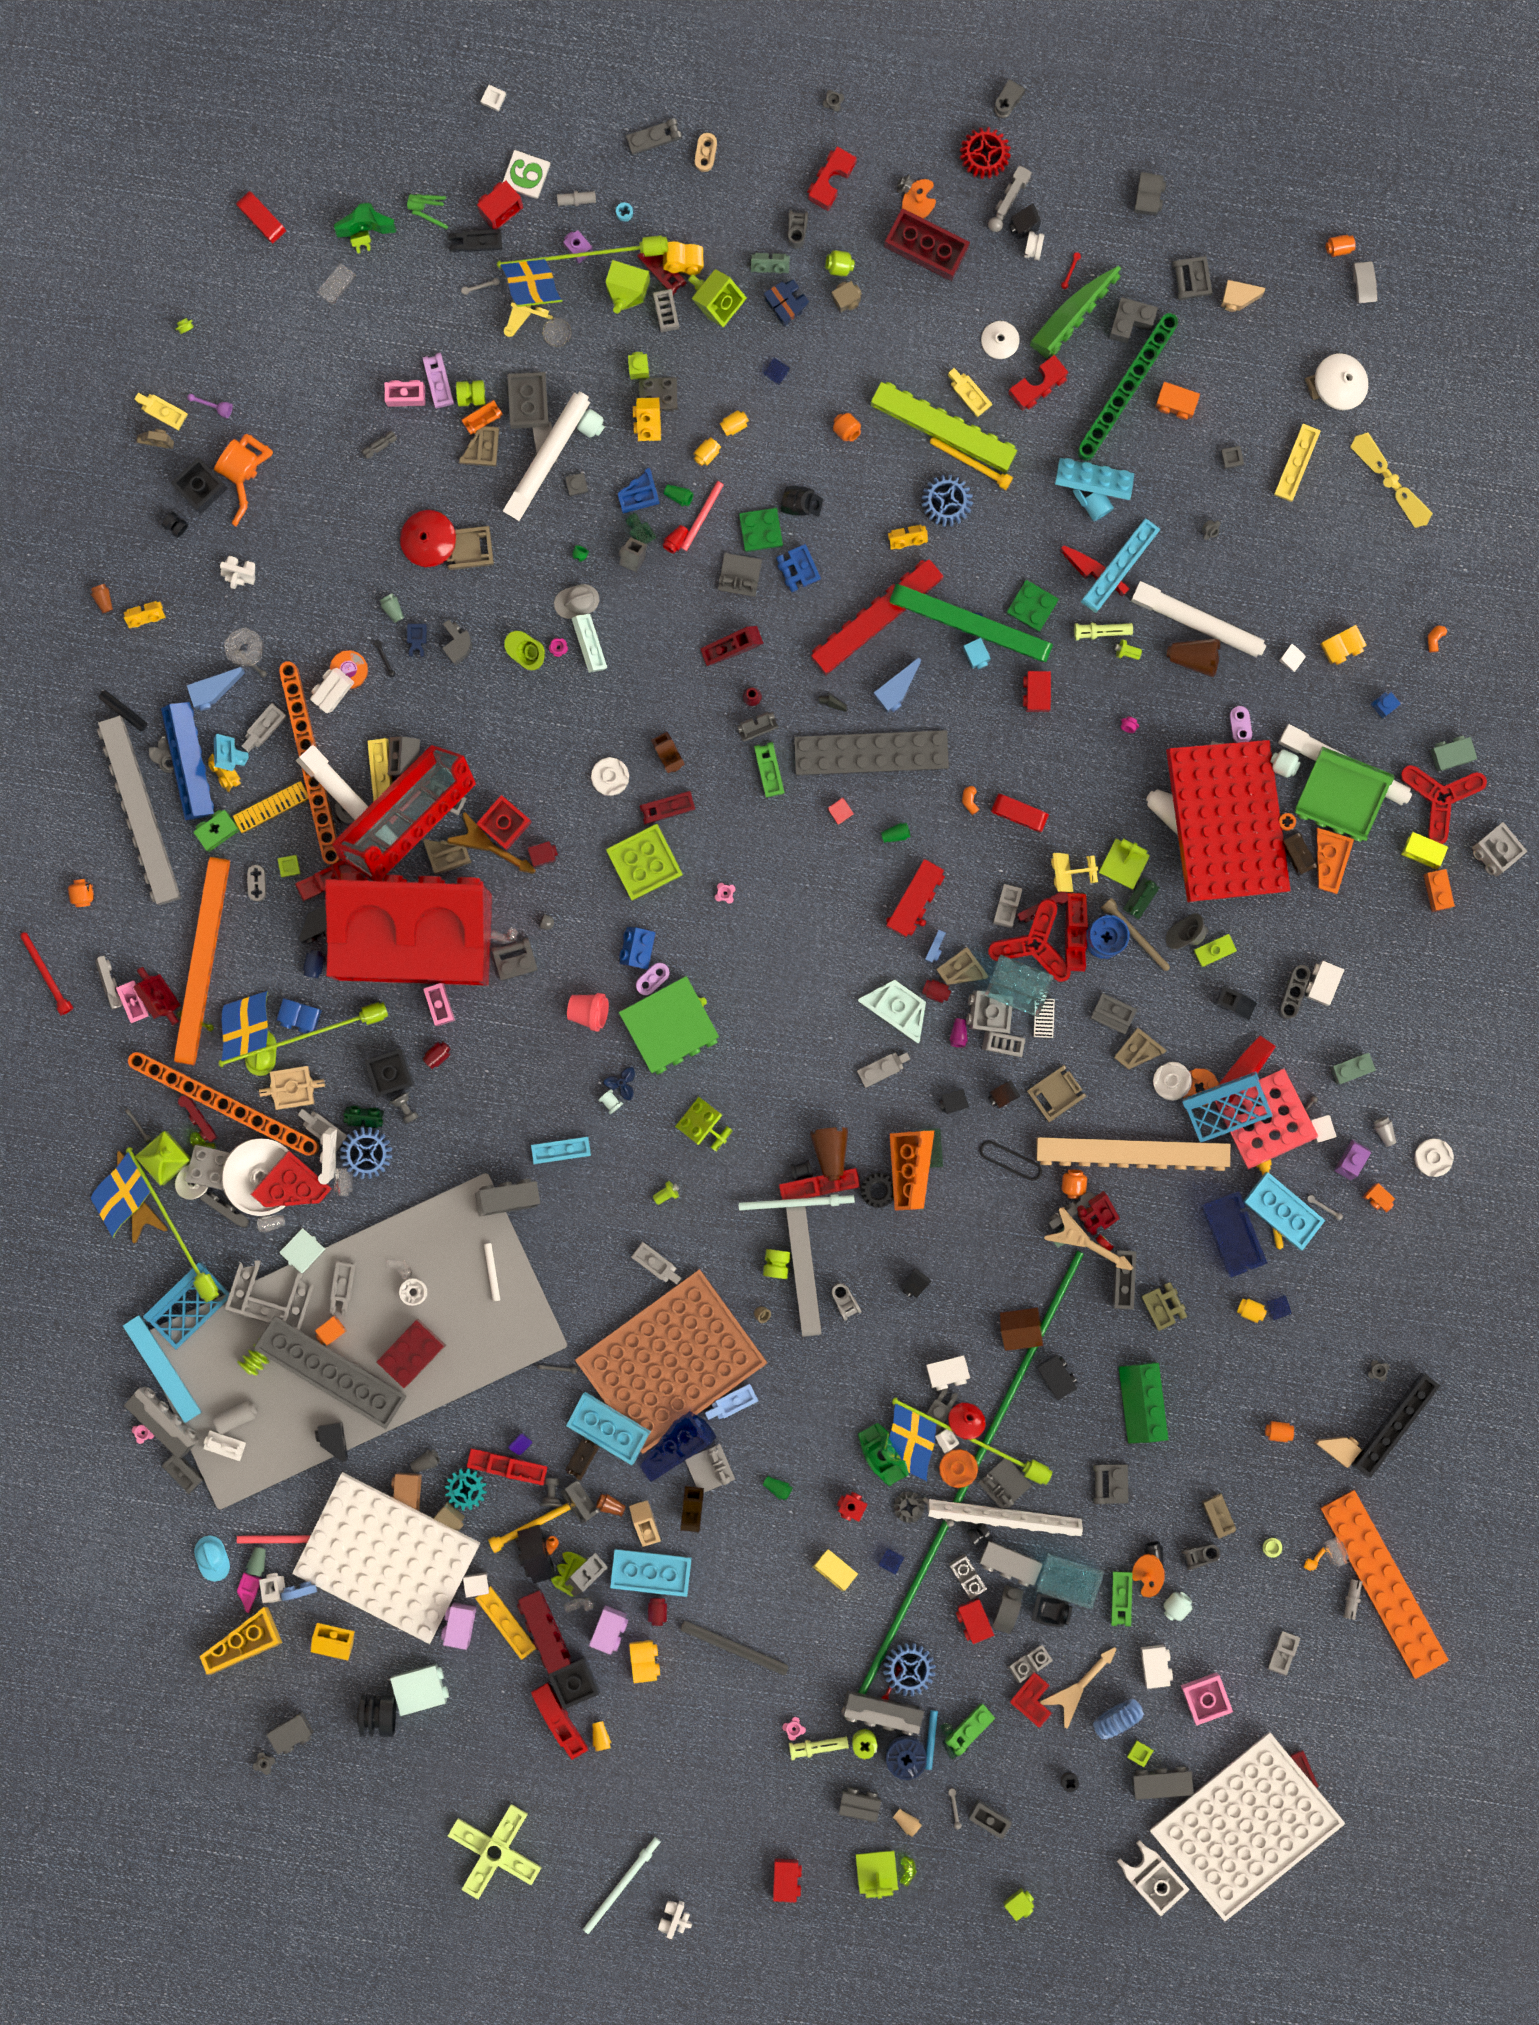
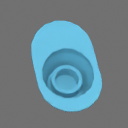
M205 1536L199 1539L195 1545L194 1553L201 1574L207 1580L213 1582L224 1579L229 1573L230 1562L222 1541L214 1536Z

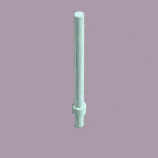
M834 1194L831 1197L739 1203V1210L829 1204L831 1206H839V1204L855 1203L854 1195L839 1196V1194Z
M654 1837L646 1849H642L639 1853V1858L585 1925L583 1930L587 1934L591 1932L645 1861L648 1862L653 1856L652 1852L661 1842L658 1838Z

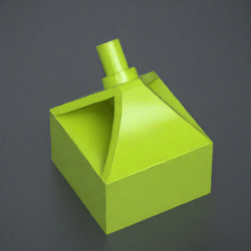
M612 260L605 282L607 292L614 304L613 312L618 314L621 310L644 302L650 283L649 271Z
M716 269L705 281L699 280L693 274L688 279L697 290L692 300L709 320L723 328L747 299L729 276Z
M163 1131L135 1156L160 1186H164L191 1161V1157L168 1131Z

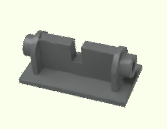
M767 711L756 716L758 722L755 723L753 718L740 722L737 728L743 742L779 728L773 712L769 713Z

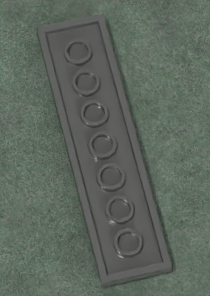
M947 730L794 737L796 776L949 769Z
M275 1315L254 1347V1350L384 1429H387L407 1397Z

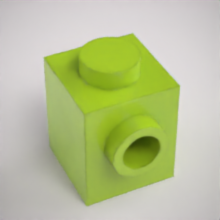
M634 352L632 355H629L630 379L649 378L647 354Z
M1020 1888L1006 1899L1003 1904L1015 1921H1018L1021 1917L1026 1918L1033 1912L1034 1904L1032 1901L1034 1898L1028 1890L1024 1892Z

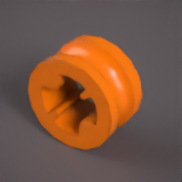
M1285 813L1280 816L1279 823L1282 830L1289 831L1295 827L1296 818L1294 815ZM1286 817L1292 820V824H1289L1288 827L1282 824V820H1285Z

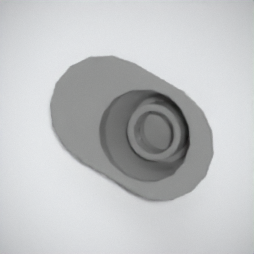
M581 584L558 593L555 597L554 608L558 615L566 619L586 615L598 607L599 595L596 589L590 585Z

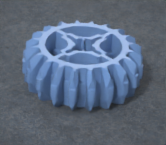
M941 475L940 482L935 477L933 480L935 485L929 482L928 487L930 489L924 488L923 492L927 495H923L921 498L923 501H927L922 503V508L928 507L924 514L931 513L929 516L930 521L934 517L937 518L935 521L936 525L939 524L940 520L943 521V527L946 526V521H949L950 526L954 525L953 520L960 524L961 520L959 517L966 519L967 516L964 512L970 513L971 509L967 506L973 505V502L968 500L973 495L966 494L970 491V487L963 489L965 481L958 484L959 477L952 481V475L948 476V480H945L944 475ZM941 487H950L946 493L935 492ZM955 490L961 494L963 505L954 498ZM951 493V495H950V502H951V504L948 503V505L946 504L945 508H943V507H944V499H943V498L946 499V497H948L949 494ZM931 497L940 503L939 512L933 507ZM950 508L959 509L958 512L952 515H944L946 510Z
M361 1127L360 1134L354 1129L353 1133L355 1136L352 1137L350 1134H347L350 1141H342L347 1147L340 1148V1151L346 1152V1154L340 1155V1158L347 1159L342 1164L343 1166L350 1165L347 1168V1172L355 1170L353 1172L354 1177L360 1172L361 1179H364L365 1173L371 1179L372 1172L379 1176L377 1170L380 1169L384 1172L385 1168L382 1165H390L385 1159L392 1158V1155L386 1154V1152L392 1151V1148L385 1147L390 1141H382L385 1138V1134H381L378 1137V1129L372 1134L371 1127H368L367 1133ZM361 1138L374 1139L368 1145H363L358 1140ZM380 1144L382 1148V1156L378 1161L374 1157L373 1153L376 1147ZM352 1145L359 1150V1154L353 1162L350 1158ZM361 1148H366V1151L367 1148L371 1149L369 1151L371 1158L361 1157L363 1155ZM364 1161H370L374 1164L370 1168L358 1167Z
M904 1643L905 1649L897 1645L899 1652L896 1653L892 1649L891 1653L894 1656H886L890 1660V1664H883V1666L889 1667V1670H884L883 1674L890 1675L885 1678V1681H893L889 1687L894 1688L897 1685L895 1692L899 1693L903 1689L902 1695L904 1696L907 1695L908 1690L910 1695L914 1696L915 1689L918 1694H921L920 1687L922 1686L927 1690L928 1687L924 1683L927 1681L932 1684L933 1682L928 1676H935L934 1672H930V1669H934L935 1665H929L934 1659L933 1657L926 1659L929 1651L926 1650L921 1653L923 1647L919 1646L916 1650L915 1643H912L911 1649H909L908 1643ZM910 1653L918 1655L916 1659L910 1662L905 1661L901 1657ZM896 1661H898L902 1667V1670L897 1677H895L894 1675V1666ZM923 1661L924 1674L921 1678L917 1673V1668ZM903 1662L906 1665H909L910 1667L911 1665H913L912 1671L915 1674V1676L913 1674H910L909 1672L908 1674H905L907 1669L905 1668L906 1666L903 1664ZM907 1677H912L917 1683L903 1685L900 1682Z
M1136 1699L1124 1701L1098 1716L1093 1723L1094 1730L1101 1739L1117 1736L1142 1719L1144 1716L1143 1709Z

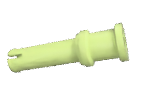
M1093 622L1090 625L1074 624L1075 640H1079V638L1095 640L1097 636L1133 635L1132 623L1096 625Z
M847 1736L816 1742L805 1740L804 1743H789L792 1760L804 1756L810 1758L816 1753L849 1749ZM836 1743L838 1744V1745H833V1746L821 1747V1746H824V1745H830V1744H836Z

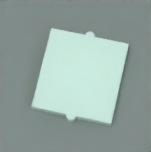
M302 1228L279 1253L289 1261L288 1264L290 1266L293 1265L300 1273H303L325 1248L316 1241V1237H312Z

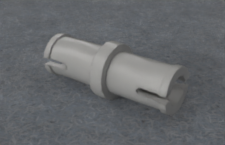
M574 191V193L557 194L558 206L575 205L576 207L579 204L596 203L595 191L580 193Z
M1350 1579L1348 1596H1345L1347 1601L1343 1615L1344 1618L1356 1619L1358 1603L1361 1602L1359 1597L1362 1581Z

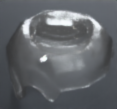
M552 318L545 323L542 330L544 341L552 347L564 346L569 342L572 334L570 324L562 318Z

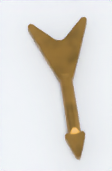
M463 813L462 818L468 833L462 836L451 837L447 840L449 844L491 851L519 867V871L532 874L536 871L526 859L522 861L494 845L467 813Z
M121 1151L117 1152V1166L125 1157ZM145 1201L132 1214L133 1243H137L145 1224H150L162 1231L168 1230Z

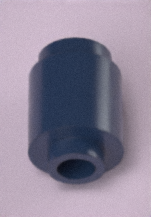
M311 950L310 953H306L303 976L319 979V974H322L325 960L322 952Z

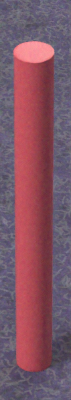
M716 482L688 532L681 549L687 551L724 486L721 482Z
M311 1535L237 1536V1544L308 1543Z

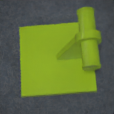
M1124 838L1122 841L1115 839L1099 873L1133 890L1150 855L1146 854L1148 850Z
M700 1097L696 1099L675 1126L697 1145L711 1132L717 1137L710 1146L716 1152L723 1143L727 1142V1137L733 1132L728 1126L720 1135L712 1130L722 1114Z
M894 1850L856 1854L860 1894L866 1893V1898L878 1897V1899H881L882 1896H893V1890H898Z

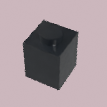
M964 1089L942 1095V1100H939L941 1111H945L946 1114L969 1107Z

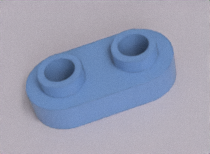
M311 1581L300 1583L298 1588H295V1586L283 1588L284 1592L280 1593L282 1601L315 1593L317 1588L316 1584H311Z

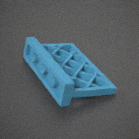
M1257 1072L1185 1097L1182 1101L1185 1109L1188 1111L1200 1143L1273 1116L1260 1085ZM1256 1086L1259 1092L1256 1099L1245 1095L1248 1088ZM1237 1094L1242 1097L1238 1106L1228 1102L1230 1095ZM1244 1098L1255 1102L1251 1112L1240 1107ZM1217 1100L1224 1103L1221 1112L1210 1109L1213 1101ZM1256 1104L1265 1107L1267 1113L1259 1116L1253 1113ZM1226 1105L1237 1109L1233 1118L1222 1114ZM1200 1107L1206 1110L1203 1118L1200 1119L1194 1116L1192 1109ZM1238 1110L1249 1114L1247 1121L1240 1122L1235 1120ZM1208 1111L1218 1115L1215 1125L1204 1120ZM1220 1117L1231 1121L1228 1128L1223 1129L1217 1126ZM1202 1124L1213 1128L1211 1134L1203 1137L1200 1131Z
M198 1263L196 1266L200 1273L210 1274L218 1289L226 1295L221 1301H199L200 1296L198 1292L196 1301H186V1292L189 1289L196 1290L193 1287V1282L197 1274L192 1268L143 1316L176 1350L227 1302L230 1294L207 1270L203 1263ZM175 1303H183L182 1315L172 1314V1306ZM186 1303H196V1315H186ZM199 1303H210V1312L207 1315H199ZM162 1316H168L169 1328H161L156 1321ZM172 1317H182V1328H172ZM185 1317H196V1325L193 1328H185ZM172 1330H182V1339L177 1344L171 1338Z

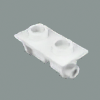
M209 1430L208 1436L204 1440L205 1445L203 1449L240 1461L246 1442Z

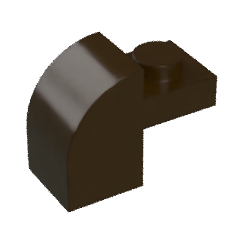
M685 1486L680 1531L700 1532L704 1488Z

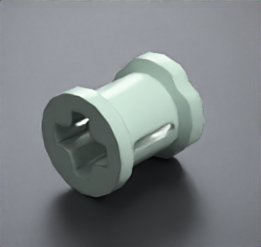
M612 1089L598 1099L599 1102H603L609 1109L610 1115L623 1105L612 1094Z

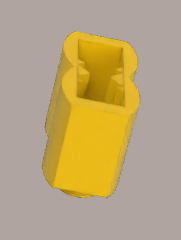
M668 242V252L663 254L664 270L671 273L682 271L688 275L701 273L704 267L702 246Z
M1356 625L1320 644L1330 664L1335 662L1336 665L1346 661V656L1350 654L1356 656L1364 652L1363 648L1367 646Z
M653 1640L630 1642L634 1683L657 1681V1675H660L659 1663L655 1664V1656H658L657 1644L653 1645Z

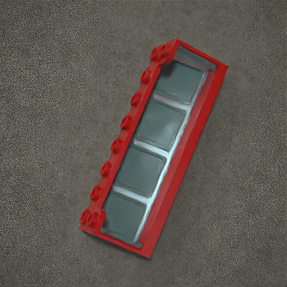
M431 745L332 843L338 857L372 881H380L476 785L464 755Z

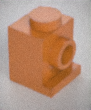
M1375 1183L1363 1196L1365 1200H1371L1369 1203L1376 1210L1380 1208L1387 1213L1394 1206L1392 1202L1395 1198L1379 1183Z

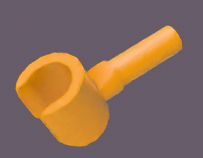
M1322 1547L1314 1560L1307 1558L1304 1568L1309 1571L1315 1570L1319 1559L1326 1549Z

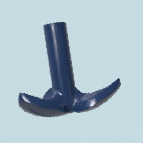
M628 1067L621 1072V1079H618L616 1076H610L603 1083L612 1090L620 1086V1095L622 1098L630 1101L633 1098L634 1092L633 1088L626 1085V1083L633 1081L635 1070L633 1067Z

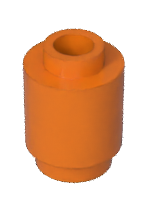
M1352 235L1332 237L1326 243V251L1332 257L1350 254L1351 251H1355L1356 247Z
M1270 1421L1269 1425L1266 1424L1265 1436H1268V1440L1293 1441L1294 1426L1289 1423Z

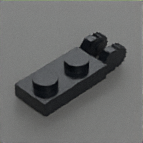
M501 229L463 231V233L448 235L449 240L464 241V245L449 246L450 252L503 250Z

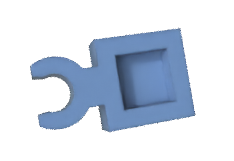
M941 930L937 932L925 961L932 963L933 960H938L941 954L939 947L946 934Z

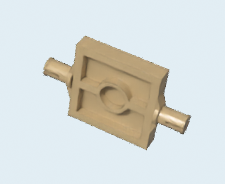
M309 1066L270 1072V1088L259 1089L260 1097L271 1095L274 1099L276 1110L314 1104V1088L325 1087V1083H323L325 1081L324 1079L313 1081L310 1077Z

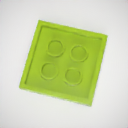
M658 824L606 849L632 901L683 876Z

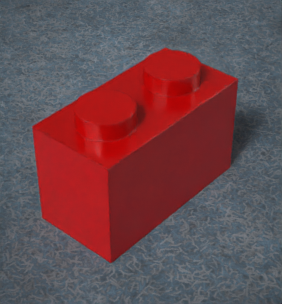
M1028 671L1027 676H1023V688H1026V695H1023V707H1026V712H1049L1051 710V671Z
M979 1597L957 1606L959 1611L956 1612L959 1622H964L966 1626L963 1632L967 1641L971 1640L973 1644L995 1636Z
M775 1859L773 1901L797 1902V1897H801V1885H797V1879L802 1875V1865H798L797 1859Z

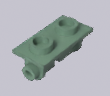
M769 253L752 254L751 272L789 273L790 256H786V254H773L772 259H769Z

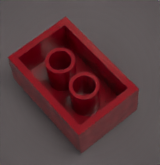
M417 1319L376 1363L405 1389L446 1345Z

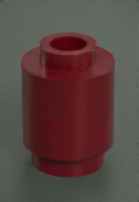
M927 979L922 994L926 995L929 999L943 1003L944 1000L948 1001L951 990H948L949 985L933 979L932 981Z
M437 1041L424 1053L425 1056L422 1059L431 1069L439 1067L451 1055L449 1052L451 1048L444 1041L442 1043Z
M650 1598V1603H648V1622H651V1626H663V1622H667V1603H665V1598Z

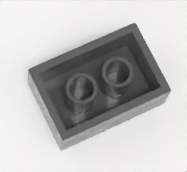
M531 1179L520 1180L515 1185H512V1182L501 1183L497 1188H493V1185L482 1186L475 1193L479 1217L535 1208L540 1205L537 1181L531 1182Z

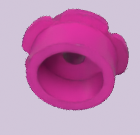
M555 638L551 641V645H549V651L554 656L561 657L568 650L567 642L562 638Z
M1126 717L1121 720V729L1127 733H1135L1136 729L1139 728L1137 720L1133 717Z

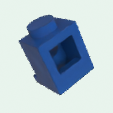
M1385 692L1372 702L1371 706L1383 719L1401 703L1392 692L1390 694Z

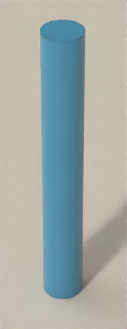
M930 1710L926 1747L927 1762L925 1769L932 1770L938 1716V1711Z

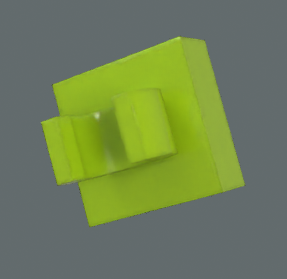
M368 230L350 236L352 246H356L358 254L361 253V245H366L367 250L370 251L371 238Z

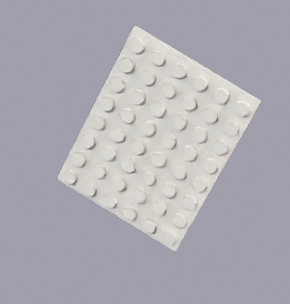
M342 1472L292 1574L307 1582L311 1581V1584H316L317 1587L430 1644L480 1542Z
M1269 1731L1198 1789L1194 1795H1191L1154 1825L1150 1832L1221 1918L1226 1921L1335 1833L1345 1822Z

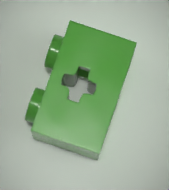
M226 810L216 811L212 814L211 820L208 822L203 821L196 826L194 834L208 852L240 831ZM213 826L219 827L217 834L212 832L214 830Z

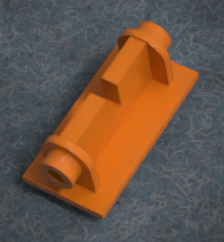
M492 400L463 418L462 422L471 435L495 419H499L502 416V412L495 401Z

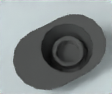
M1194 913L1172 926L1166 935L1167 946L1171 949H1180L1186 945L1200 944L1209 931L1204 925L1202 916Z

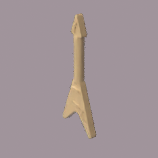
M1063 1207L1059 1209L1065 1229L1062 1232L1046 1235L1044 1237L1045 1240L1088 1247L1114 1262L1117 1268L1133 1269V1266L1124 1256L1119 1257L1091 1241Z
M1115 1647L1102 1653L1100 1660L1078 1683L1040 1701L1042 1705L1060 1704L1064 1707L1065 1728L1069 1727L1083 1688L1107 1662L1111 1663L1116 1651Z

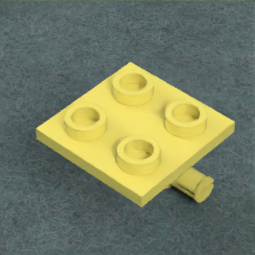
M512 302L511 306L513 309L508 325L504 328V334L508 337L514 336L531 313L551 320L553 316L548 315L549 311L537 306L535 310L531 309V306L517 307Z
M1053 853L1051 863L1055 870L1054 885L1058 892H1073L1071 874L1089 872L1090 883H1097L1098 867L1095 864V855L1087 856L1088 868L1070 870L1069 854Z

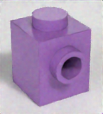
M578 230L575 233L570 232L564 238V247L570 254L593 251L592 246ZM588 256L574 257V259L579 264Z

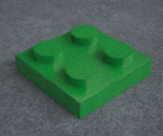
M777 508L739 514L745 552L783 547Z
M1026 580L1008 609L1007 614L1035 631L1040 632L1059 599Z

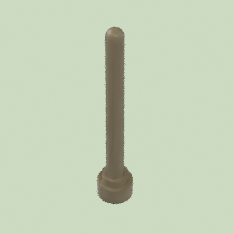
M1110 898L1101 907L1103 912L1121 918L1127 924L1129 934L1164 971H1168L1170 969L1169 964L1117 910V903Z

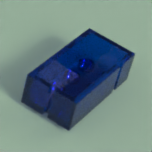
M1239 1191L1201 1205L1229 1277L1247 1272L1248 1270L1245 1266L1252 1270L1267 1264L1247 1211H1240V1209L1245 1208Z

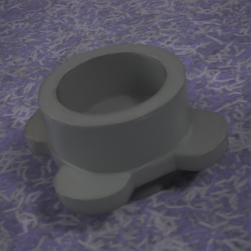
M833 90L827 91L826 100L823 101L824 108H831L835 112L840 111L844 95Z
M909 174L899 179L897 193L904 192L907 194L910 190L913 180L910 179Z
M1212 520L1207 521L1202 527L1203 538L1208 540L1210 537H1216L1219 534L1221 523L1218 520L1215 522Z
M1373 1360L1368 1377L1371 1379L1377 1378L1384 1382L1387 1379V1370L1390 1367L1387 1363L1381 1364L1377 1360Z
M260 1752L257 1755L256 1763L253 1764V1769L255 1771L260 1770L264 1775H268L271 1773V1767L275 1763V1758Z

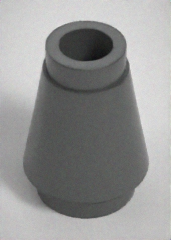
M434 1449L431 1451L427 1450L411 1462L410 1467L414 1473L435 1468L440 1463V1458Z

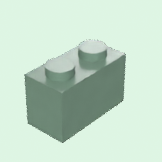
M1460 736L1454 738V742L1449 744L1446 741L1435 744L1436 748L1431 750L1437 772L1473 762L1477 759L1471 737L1465 738Z
M1369 1053L1330 1067L1336 1085L1376 1071Z

